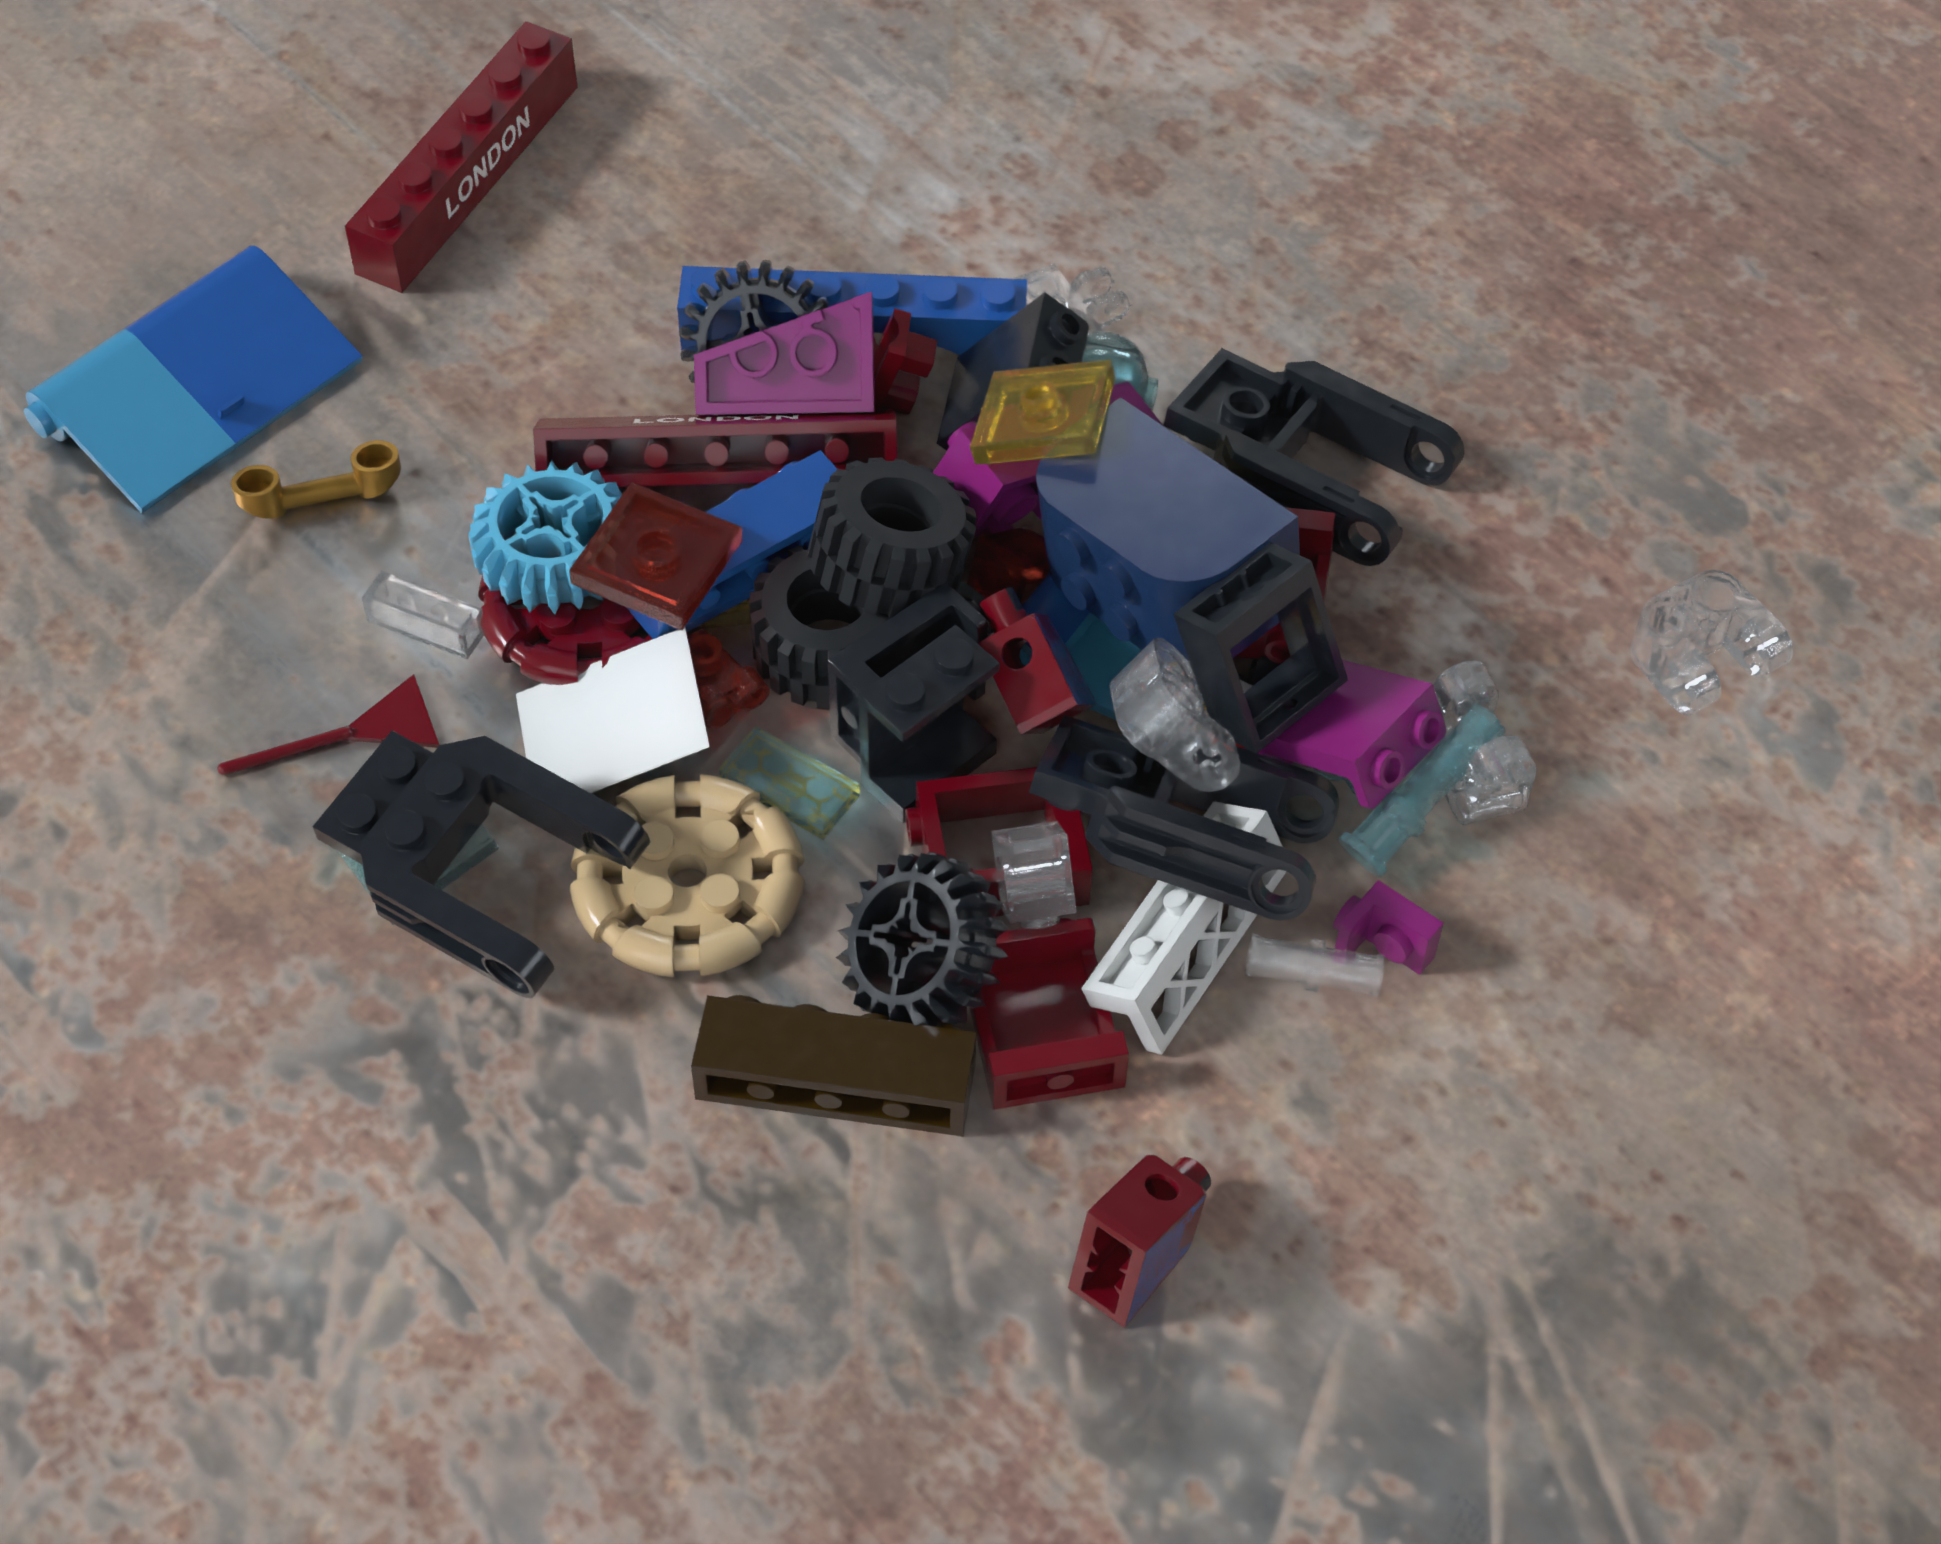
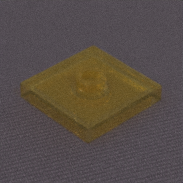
M1111 359L995 371L970 444L975 464H992L1095 453L1116 379Z

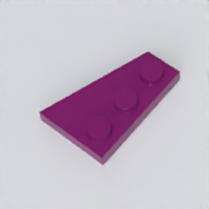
M873 292L865 293L828 308L694 354L695 415L875 412Z

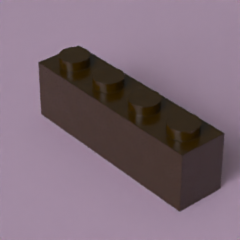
M707 995L691 1064L694 1095L696 1100L963 1137L975 1071L977 1032L961 1030L955 1025L937 1022L936 1026L921 1024L915 1026L913 1023L892 1021L890 1017L877 1013L855 1016L828 1012L819 1006L811 1004L789 1007L761 1003L759 1000L745 995H733L728 998Z

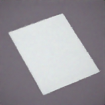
M685 627L612 655L603 668L602 660L590 664V667L578 676V682L565 685L542 683L516 694L526 758L589 793L596 792L710 747Z

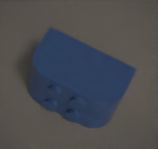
M1121 397L1053 445L1045 453L1038 465L1036 473L1037 490L1048 568L1053 582L1075 608L1088 610L1103 621L1116 638L1123 642L1130 641L1150 657L1163 664L1192 669L1173 615L1176 611L1211 584L1228 576L1270 542L1300 555L1297 515ZM1277 613L1230 649L1232 658L1280 622Z

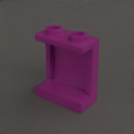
M1342 659L1348 681L1279 735L1273 742L1259 751L1258 754L1288 764L1296 762L1348 778L1353 784L1360 806L1374 809L1445 737L1447 729L1432 683Z

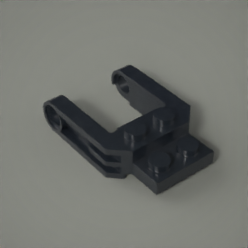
M1223 348L1218 351L1167 408L1163 426L1187 437L1191 441L1214 450L1213 460L1283 507L1335 513L1333 552L1364 566H1375L1384 562L1400 542L1403 529L1398 526L1397 521L1389 511L1359 496L1360 491L1292 459L1307 442L1309 432L1322 435L1425 485L1444 483L1461 463L1465 452L1461 437L1448 424L1316 361L1288 362L1285 365L1284 372H1271ZM1419 442H1428L1435 445L1441 451L1444 462L1435 463L1424 457L1419 449ZM1356 522H1365L1373 526L1378 531L1381 542H1371L1362 537L1356 528Z
M1064 715L1035 770L1029 793L1045 798L1048 803L1056 808L1066 811L1080 810L1091 814L1085 838L1109 863L1272 920H1289L1299 916L1306 910L1316 884V874H1314L1310 863L1297 852L1266 842L1267 838L1169 805L1171 799L1207 811L1213 802L1265 810L1268 812L1277 835L1297 843H1314L1326 837L1334 826L1339 809L1338 792L1334 785L1325 777L1165 721L1140 723L1137 734L1122 735ZM1296 795H1309L1321 804L1323 814L1314 820L1299 819L1289 810L1288 800ZM1271 870L1286 871L1297 880L1299 889L1288 896L1276 895L1265 887L1262 876Z
M391 730L312 826L317 839L363 865L365 883L368 890H370L372 901L375 903L379 916L511 992L525 998H533L554 971V965L549 957L524 936L442 891L433 884H435L489 816V809L493 802L586 854L592 849L615 863L627 866L630 870L650 845V838L647 832L635 819L624 811L487 736L439 745L434 752H431Z

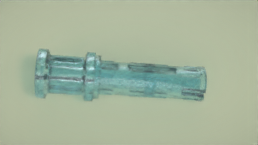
M1474 704L1457 726L1416 767V770L1395 791L1392 790L1389 794L1387 793L1384 799L1352 833L1345 831L1338 838L1339 843L1361 866L1374 876L1381 878L1388 871L1385 863L1410 837L1418 838L1425 831L1424 826L1427 823L1424 818L1441 798L1470 770L1481 755L1506 732L1504 726L1500 725V721L1487 709L1479 704Z

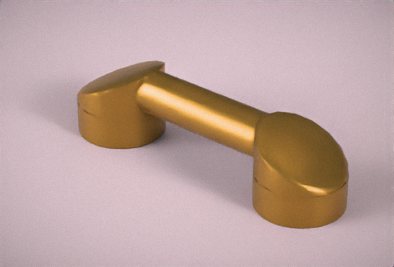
M368 441L356 447L351 454L350 460L353 472L286 486L281 485L279 474L274 468L267 465H252L241 469L233 476L231 488L235 502L241 509L253 516L268 519L282 517L288 509L360 495L366 499L375 498L392 487L399 477L401 462L398 449L387 441Z

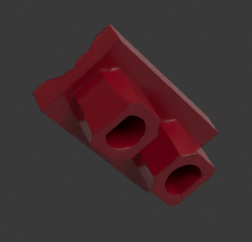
M894 308L878 344L874 338L875 410H880L882 406L910 414L919 391V376L927 378L934 365L937 339L910 332L911 313Z

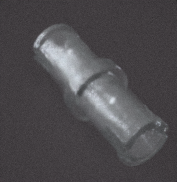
M1252 933L1247 951L1245 976L1252 977L1255 975L1303 983V990L1318 992L1319 987L1322 986L1378 997L1383 978L1384 955H1372L1326 947V941L1312 938L1309 944L1261 937L1259 934Z

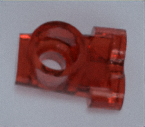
M705 629L687 636L703 717L707 728L717 729L722 727L737 712L753 710L766 701L770 694V688L753 667H742L722 647L721 642L716 637L710 635Z

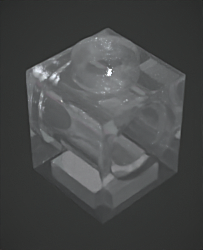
M1057 821L991 831L1000 902L1003 903L1001 908L1010 923L1020 922V926L1027 929L1046 928L1060 922L1059 916L1077 913L1068 837Z

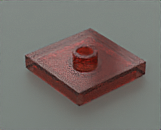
M631 482L570 568V582L589 592L683 630L743 541L742 527Z

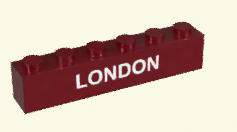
M527 21L523 23L345 225L355 275L400 293L405 291L578 88L572 38Z
M895 410L842 413L539 419L533 428L535 472L547 470L551 460L559 470L565 471L577 462L583 471V476L599 469L605 483L616 482L618 487L760 483L777 474L787 464L801 461L820 450L837 469L845 470L848 463L857 460L868 463L869 458H883L885 461L897 459Z

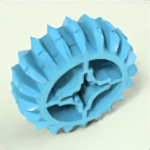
M551 460L547 470L535 472L527 464L524 476L516 478L509 474H504L503 483L501 484L502 488L486 487L484 503L475 505L474 523L470 524L469 541L472 549L471 553L474 566L478 569L479 575H483L484 582L488 585L490 592L500 591L507 605L523 599V604L531 612L540 603H546L553 613L556 614L560 603L572 602L580 610L584 601L583 597L590 595L603 601L606 585L617 586L615 560L623 557L631 548L635 547L637 542L636 524H634L633 510L628 503V499L622 498V492L618 489L616 482L605 483L599 469L583 476V471L577 462L565 471L559 470Z

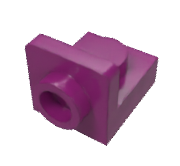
M1378 880L1362 899L1353 895L1340 909L1333 923V928L1338 931L1333 955L1345 963L1365 940H1368L1375 945L1376 949L1386 959L1394 963H1402L1420 975L1435 958L1444 923Z

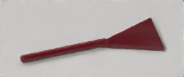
M413 674L348 726L220 763L217 771L221 775H227L342 740L382 743L391 730L422 747L437 748L439 742L415 675Z

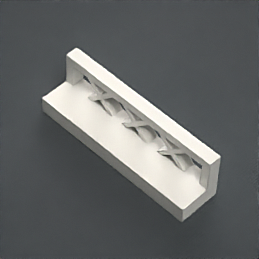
M1213 802L1204 814V817L1267 838L1266 842L1283 847L1268 812L1265 810ZM1271 870L1266 872L1262 876L1265 887L1270 892H1273L1286 871ZM1158 880L1081 989L1090 1007L1128 1015L1145 1050L1162 1055L1257 914L1229 905L1228 917L1221 925L1223 902ZM1198 942L1196 962L1188 973L1190 952ZM1165 989L1163 1010L1156 1020L1151 1008Z

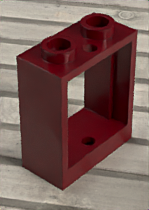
M1037 767L916 782V808L905 809L906 828L910 847L921 846L922 853L926 854L934 852L946 856L940 823L1043 810L1053 861L973 871V873L982 875L986 881L991 883L988 894L996 896L997 900L1003 903L995 917L1089 905L1092 865L1080 810H1062L1052 806L1045 798L1029 793Z

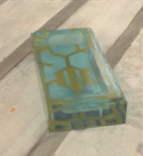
M757 726L752 729L719 767V777L733 780L759 792L761 796L760 802L767 808L778 807L789 821L823 840L860 797V785L858 782Z

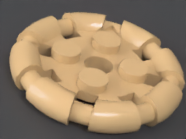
M700 774V781L676 782L675 775L647 781L617 796V805L615 807L630 815L643 827L650 838V845L631 870L627 866L615 863L592 849L586 854L575 848L571 868L577 873V880L573 881L570 885L572 903L579 920L596 943H607L613 948L612 956L627 966L643 972L667 977H675V971L700 970L701 976H706L733 969L761 954V945L771 936L780 937L797 911L805 884L804 877L799 874L798 868L804 863L805 859L795 829L778 807L767 808L760 802L761 796L759 792L733 780ZM701 806V818H677V807ZM745 822L753 830L741 839L737 828ZM684 869H696L705 875L702 882L692 887H681L671 881V878L677 872ZM753 872H773L765 879H753ZM622 876L623 884H609L603 877ZM740 909L743 914L750 918L744 925L739 922L732 923L729 920ZM636 913L646 921L642 926L634 925L629 928L625 925L636 916ZM675 939H699V944L675 945Z

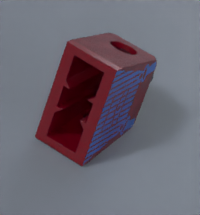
M1013 587L1003 589L979 603L994 634L978 644L1000 663V671L993 675V678L1021 735L1043 734L1058 726L1064 715L1075 717L1098 705L1048 615L1037 613L1027 615ZM1029 642L1032 648V658L1024 666L1020 659V650L1025 643Z
M1146 1155L1087 1211L1068 1289L1125 1328L1192 1244L1207 1196L1206 1191L1211 1186V1178L1205 1167L1189 1157L1179 1158L1173 1166L1156 1155ZM1127 1247L1133 1250L1132 1255L1129 1254Z

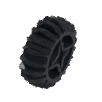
M763 260L761 262L758 278H752L751 268L747 261H740L736 268L737 282H734L730 274L722 268L714 275L716 283L721 290L720 292L706 283H702L696 291L699 297L707 304V307L692 302L686 305L684 312L690 318L698 321L699 325L687 324L679 329L680 337L697 341V345L689 346L682 350L680 353L681 359L688 362L694 361V354L750 335L753 331L750 328L753 322L755 327H759V331L785 323L772 320L767 315L763 301H759L758 294L779 299L788 305L798 318L827 308L829 302L826 297L818 298L811 304L805 300V297L815 285L811 279L803 281L797 291L790 287L788 284L795 272L793 267L786 266L780 275L779 281L771 279L773 267L770 260ZM740 296L743 308L740 311L741 329L734 333L726 334L724 338L712 340L713 323L719 309L728 301ZM694 370L689 374V379L692 383H695Z
M928 852L927 854L921 853L920 856L914 854L899 855L896 865L891 863L878 865L877 882L873 880L859 882L863 894L861 902L846 904V907L853 915L850 927L840 929L838 932L848 940V948L836 958L845 966L851 968L841 983L849 987L851 991L856 992L853 1004L860 1007L862 1011L886 1015L892 1021L913 1023L915 1026L920 1024L936 1026L937 1022L953 1025L967 1023V1007L977 1008L986 1006L981 991L984 984L991 986L1000 983L994 973L991 972L994 960L997 961L1008 957L1000 947H996L997 938L1009 930L1001 920L994 919L1003 903L997 900L996 896L988 894L990 882L986 881L982 875L973 873V868L968 867L967 863L954 858L947 860L946 856ZM927 939L933 940L932 944L930 945L920 944L926 943ZM918 942L917 947H912V943Z

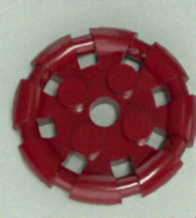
M633 515L637 531L635 546L643 543L647 544L660 537V535L654 532L653 523ZM483 576L481 578L478 597L484 603V606L478 610V617L486 640L504 663H516L520 666L521 674L535 682L548 685L578 682V676L584 673L590 667V664L602 660L603 668L608 663L610 656L652 640L651 636L619 600L618 586L606 585L604 601L598 607L592 609L581 608L579 610L572 602L560 603L556 614H554L546 603H540L531 612L527 608L515 609L511 605H524L523 599L507 605L504 597L501 596V592H490ZM639 627L640 632L647 636L645 639L640 637L630 638ZM541 635L550 641L547 645L540 643L533 646L541 639ZM596 657H602V658H598V659H584V660H579V658H596Z

